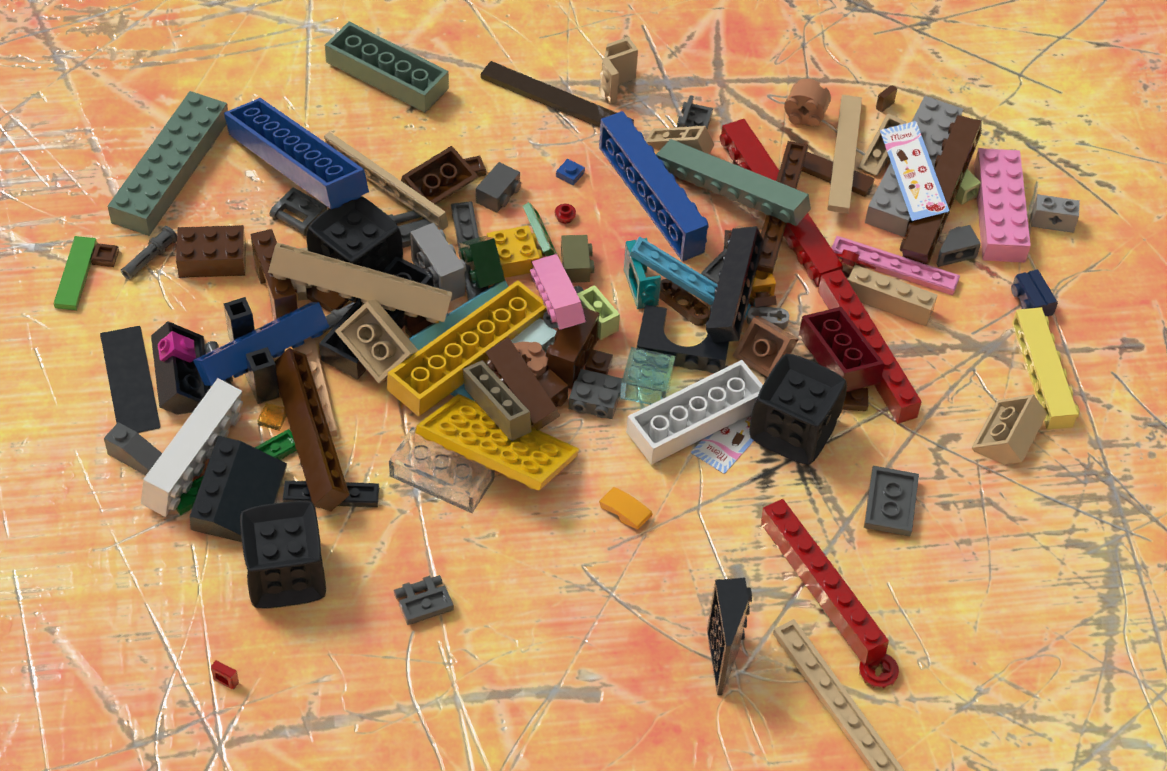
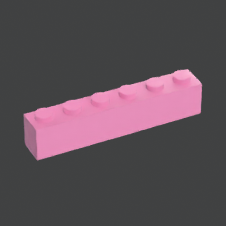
M555 254L532 261L534 269H530L533 282H535L536 289L539 291L544 306H546L552 323L556 322L559 330L585 323L586 320L581 301L558 255Z

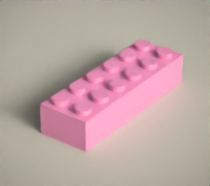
M978 148L974 172L975 177L981 182L977 195L982 259L986 261L1025 263L1031 245L1020 150Z

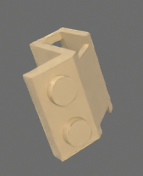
M629 37L608 43L606 46V52L602 60V71L600 72L601 86H599V92L609 104L617 102L619 84L636 79L638 49Z

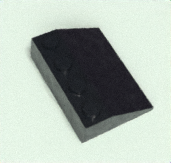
M218 436L189 516L191 530L242 542L241 512L252 507L275 503L287 463L242 441Z
M745 578L718 579L714 583L707 636L717 696L722 695L740 649L741 640L745 639L744 628H747L746 615L750 614L749 602H752L751 587H747Z

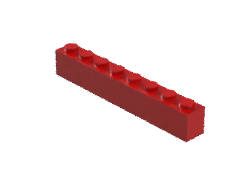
M842 270L821 275L818 292L827 308L842 307L884 362L880 384L874 386L896 423L899 424L918 418L922 403L921 399Z
M780 499L763 507L762 527L863 665L871 664L886 656L889 640L785 500Z

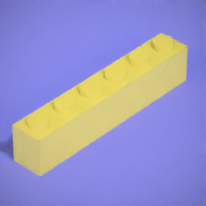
M1042 307L1016 310L1012 325L1036 398L1048 413L1044 419L1046 429L1071 428L1074 426L1076 418L1079 417V408L1077 404H1074L1073 390L1071 386H1068L1067 373L1062 368L1060 352L1056 351L1055 338L1053 333H1050L1048 317L1044 315Z

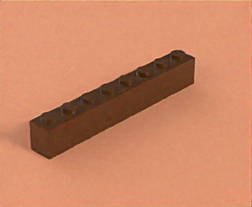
M957 115L955 122H951L948 130L949 137L948 139L945 138L942 143V154L937 155L935 160V173L949 212L910 222L907 229L908 236L902 240L900 245L903 257L929 265L982 134L981 120Z
M288 348L274 361L279 394L288 418L311 501L317 508L332 511L349 496L348 488L307 356Z

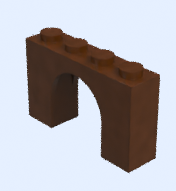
M268 229L252 233L251 242L255 269L260 283L267 284L273 320H276L298 309L291 279H277L273 277L272 273H268L277 244L273 230Z

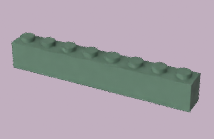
M670 139L656 154L664 162L668 172L679 179L708 189L715 194L725 196L732 201L742 203L749 208L759 210L766 215L776 217L785 223L797 226L811 210L809 194Z

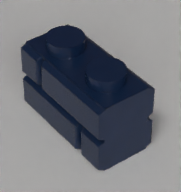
M1038 269L1015 276L1011 291L1013 296L1018 297L1020 300L1021 309L1042 307L1045 316H1051L1055 313L1058 302Z

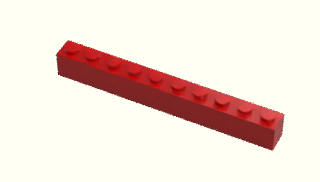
M745 118L722 125L719 137L720 142L728 150L731 160L735 161L737 166L776 181L779 169ZM808 213L797 226L787 223L784 232L787 244L790 249H793L797 255L798 262L801 265L803 264L807 270L808 277L814 281L817 287H819L821 275L843 269V264Z

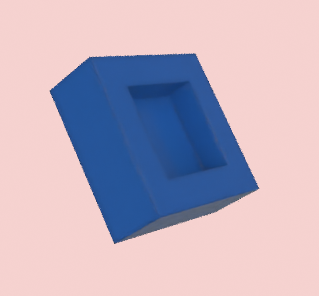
M567 158L557 169L556 177L574 186L585 173V167Z

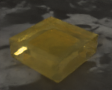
M265 403L257 420L258 425L280 431L287 416L285 408Z

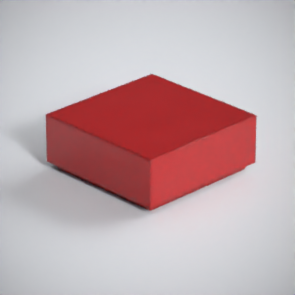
M217 660L211 665L213 680L231 689H235L239 684L237 670Z

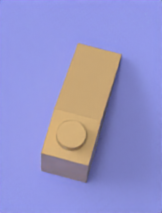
M887 113L858 168L877 177L890 159L880 130L906 124V121Z
M706 126L654 128L646 139L648 145L659 150L670 139L710 154L714 147Z

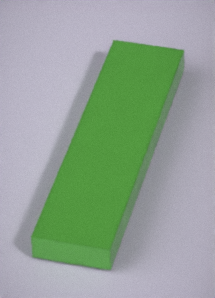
M74 237L53 303L55 308L77 310L90 269L91 258L97 244L96 238Z

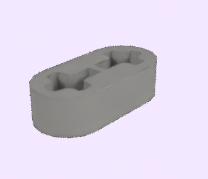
M752 307L748 310L747 323L749 325L753 317L759 316L779 328L785 329L788 326L790 316L787 310L783 308Z

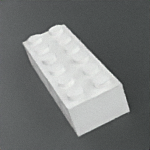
M740 360L629 415L626 433L652 465L751 415L763 384L744 361Z
M217 378L143 479L142 505L164 517L168 515L170 510L174 511L178 507L181 500L180 496L183 492L188 493L193 484V478L200 476L204 470V463L207 459H210L217 437L227 438L229 434L228 429L231 425L235 426L241 417L239 410L243 404V401H241L242 390Z

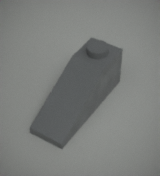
M119 422L104 437L108 455L144 475L148 474L162 454L139 433Z

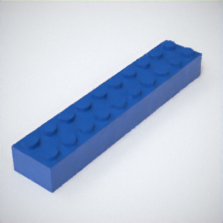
M262 98L224 113L230 136L330 209L339 208L342 204L359 199L362 195L369 192L365 171L362 167Z

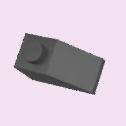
M970 225L950 230L939 252L936 263L938 267L978 256L981 243Z

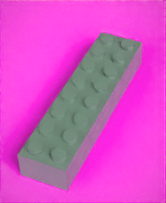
M189 91L108 204L111 223L150 236L227 125L224 113L228 111L226 102Z

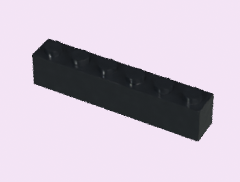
M757 226L732 229L731 237L728 239L727 252L723 257L724 264L719 272L718 287L715 288L714 302L710 306L709 321L706 322V331L710 334L714 343L739 341L764 243Z

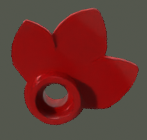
M843 249L842 254L835 253L838 258L842 259L841 263L853 268L855 265L871 270L876 269L874 266L859 261L860 255Z

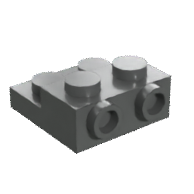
M580 369L577 381L574 382L569 397L568 409L579 413L596 415L600 418L613 419L624 385V379Z

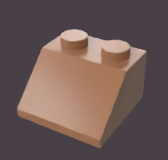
M753 317L733 357L743 360L746 365L768 377L780 358L785 354L792 353L799 339L762 317Z

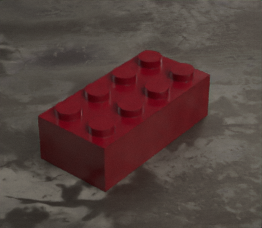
M842 307L802 316L799 330L800 339L819 365L836 372L846 380V392L880 384L884 362Z

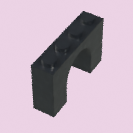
M245 297L223 304L230 342L255 330L253 313ZM268 347L247 353L245 376L257 403L260 404L279 398L276 365Z
M645 305L635 360L683 367L690 370L708 371L710 373H716L725 368L729 342L714 343L710 334H707L704 341L698 345L690 347L676 345L664 333L667 308Z

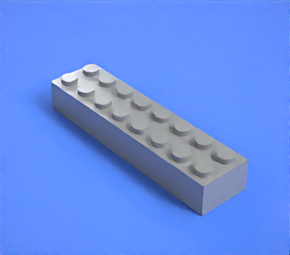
M924 96L911 122H917L935 170L936 157L942 154V143L945 138L948 139L949 126L951 122H955L957 115L962 116L963 108ZM890 163L868 206L865 223L905 237L908 225L912 220L894 169Z

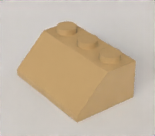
M377 300L367 301L335 330L378 383L387 378L389 371L419 351Z
M1034 394L997 400L976 438L972 450L1003 465L1020 463L1025 459L1048 413Z

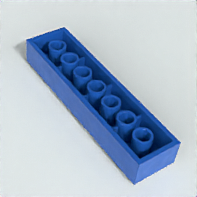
M623 111L602 118L599 149L683 262L705 253L707 230L709 228L707 219L701 216L695 203L689 200L685 190L677 184L674 175L668 172L664 162L656 156L653 147L647 144L643 134L635 128L632 119L628 118Z

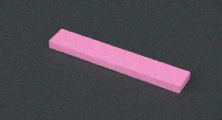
M836 236L832 245L834 253L842 254L843 249L859 254L858 260L876 267V271L952 296L960 278V275L840 236Z

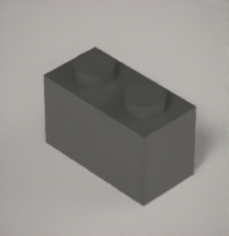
M498 162L476 187V203L497 213L508 204L510 197L520 190V172Z

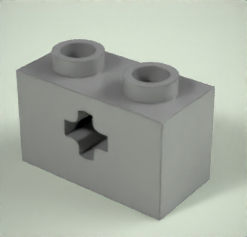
M1037 194L1032 209L1031 227L1074 233L1079 218L1080 200Z

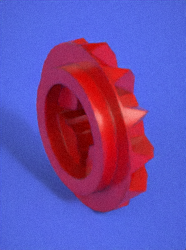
M888 654L865 666L860 662L859 675L864 679V683L871 684L873 689L875 687L885 689L886 686L893 685L898 678V664ZM879 664H882L883 673L877 677L875 670L879 667Z

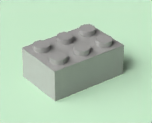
M434 222L411 231V260L414 265L433 274L434 287L452 292L451 301L464 296L465 286L467 285L465 279L466 265L462 259L459 260L453 245L448 244L444 232L441 229L439 230Z

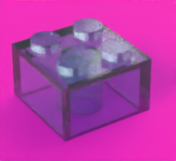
M631 347L621 382L620 398L651 405L667 397L674 373L675 356Z

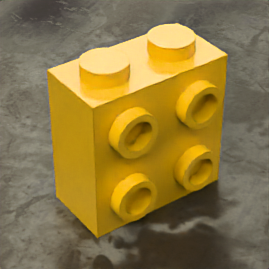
M529 225L487 233V237L495 238L504 278L530 273V269H534L532 261L542 258L541 250L536 248V235L531 233Z

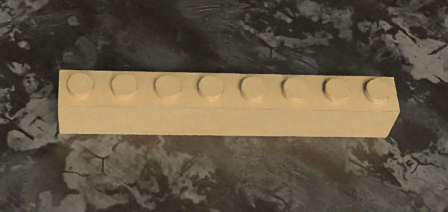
M278 242L275 246L268 271L277 279L286 280V278L295 280V283L298 285L308 286V284L317 286V289L323 292H330V290L339 292V296L351 299L352 296L357 297L363 303L377 300L379 304L383 305L384 309L390 311L399 309L405 311L404 314L411 317L420 315L426 317V320L432 323L445 321L452 297V292Z

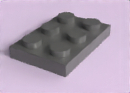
M873 466L864 528L911 537L919 474Z

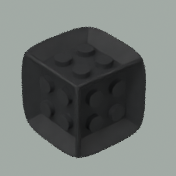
M363 196L359 199L348 201L339 208L327 209L310 224L307 230V250L313 253L383 272L396 256L403 259V242L399 227L385 212ZM352 296L349 300L356 302L359 298Z
M794 354L783 355L764 382L753 406L749 428L750 437L759 445L801 464H812L830 438L837 419L842 412L847 391L846 380L836 372Z
M290 501L256 506L242 511L240 515L244 560L247 567V584L252 605L256 608H278L310 603L324 598L326 595V581L314 504L309 501Z

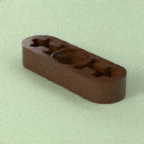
M668 279L661 280L659 298L692 324L697 326L705 325L709 320V308ZM685 299L689 304L680 305L677 301Z

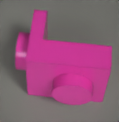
M172 331L158 343L159 358L163 362L171 356L189 363L196 359L194 340Z

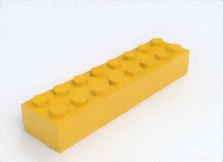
M517 280L389 371L387 375V390L419 417L463 385V369L482 360L484 362L487 361L488 357L485 353L487 350L508 337L512 340L539 318L544 320L543 316L547 309L543 304V300Z

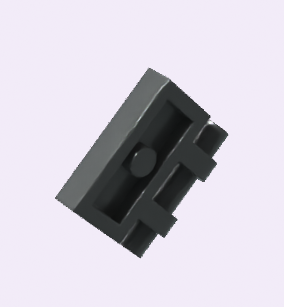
M440 575L434 577L427 576L422 578V581L413 584L408 582L402 584L401 588L393 590L396 599L406 597L399 600V606L407 625L454 610V605L446 586L435 588V586L443 584ZM426 590V592H423V593H420V594H417V595L414 594V593H417V592Z

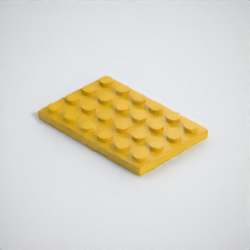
M460 394L417 424L415 430L416 434L422 436L427 441H433L443 446L446 450L457 452L468 460H474L483 464L487 469L496 470L509 479L517 480L526 484L528 488L539 491L578 456L579 448L542 431H536L533 427H531V433L511 441L476 401Z

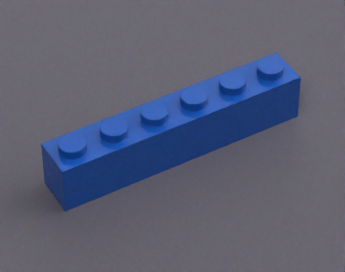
M310 302L193 361L204 385L212 386L217 378L226 382L225 379L231 376L236 378L245 374V369H247V353L268 347L273 358L279 357L285 352V349L299 347L305 343V339L309 337L313 339L323 335V330L329 328V324L320 303Z

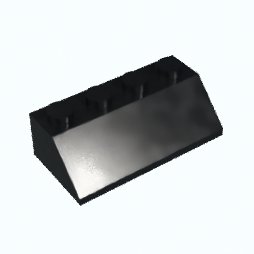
M167 321L151 335L159 408L177 415L192 413L211 387L204 385L194 361L189 363L175 356H171L165 362L161 361L158 343L172 331L194 340L197 359L206 354L204 336Z

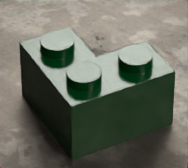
M482 236L459 243V257L465 264L470 265L469 278L471 283L475 284V287L482 288L505 281L495 238Z

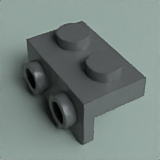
M690 95L688 102L683 103V117L679 116L677 127L706 126L708 129L713 108L693 104L694 96Z

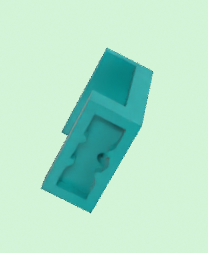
M636 240L626 241L623 270L636 307L641 309L645 308V305L658 306L661 276L646 278L647 266L629 256Z

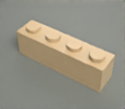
M858 265L854 266L848 278V282L861 303L927 326L938 294Z

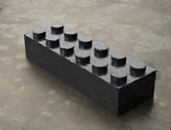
M398 256L383 271V273L434 287V276L432 273ZM360 298L319 343L320 358L323 362L357 380L367 369L335 330L365 304L361 302ZM384 309L399 328L402 329L405 325V311Z

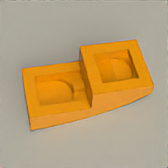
M613 487L599 501L602 509L618 515L621 523L637 530L653 515L652 511L644 504L616 487Z

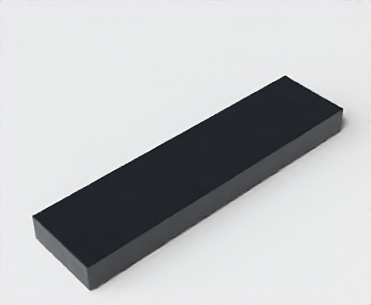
M285 480L283 502H312L306 481ZM346 482L349 496L338 506L378 507L379 483Z

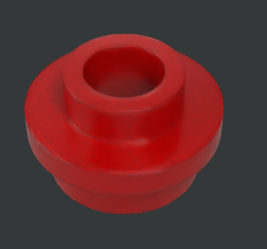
M560 204L555 208V217L560 223H570L576 216V209L570 204Z

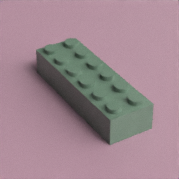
M350 21L325 44L327 63L425 113L449 89V71Z

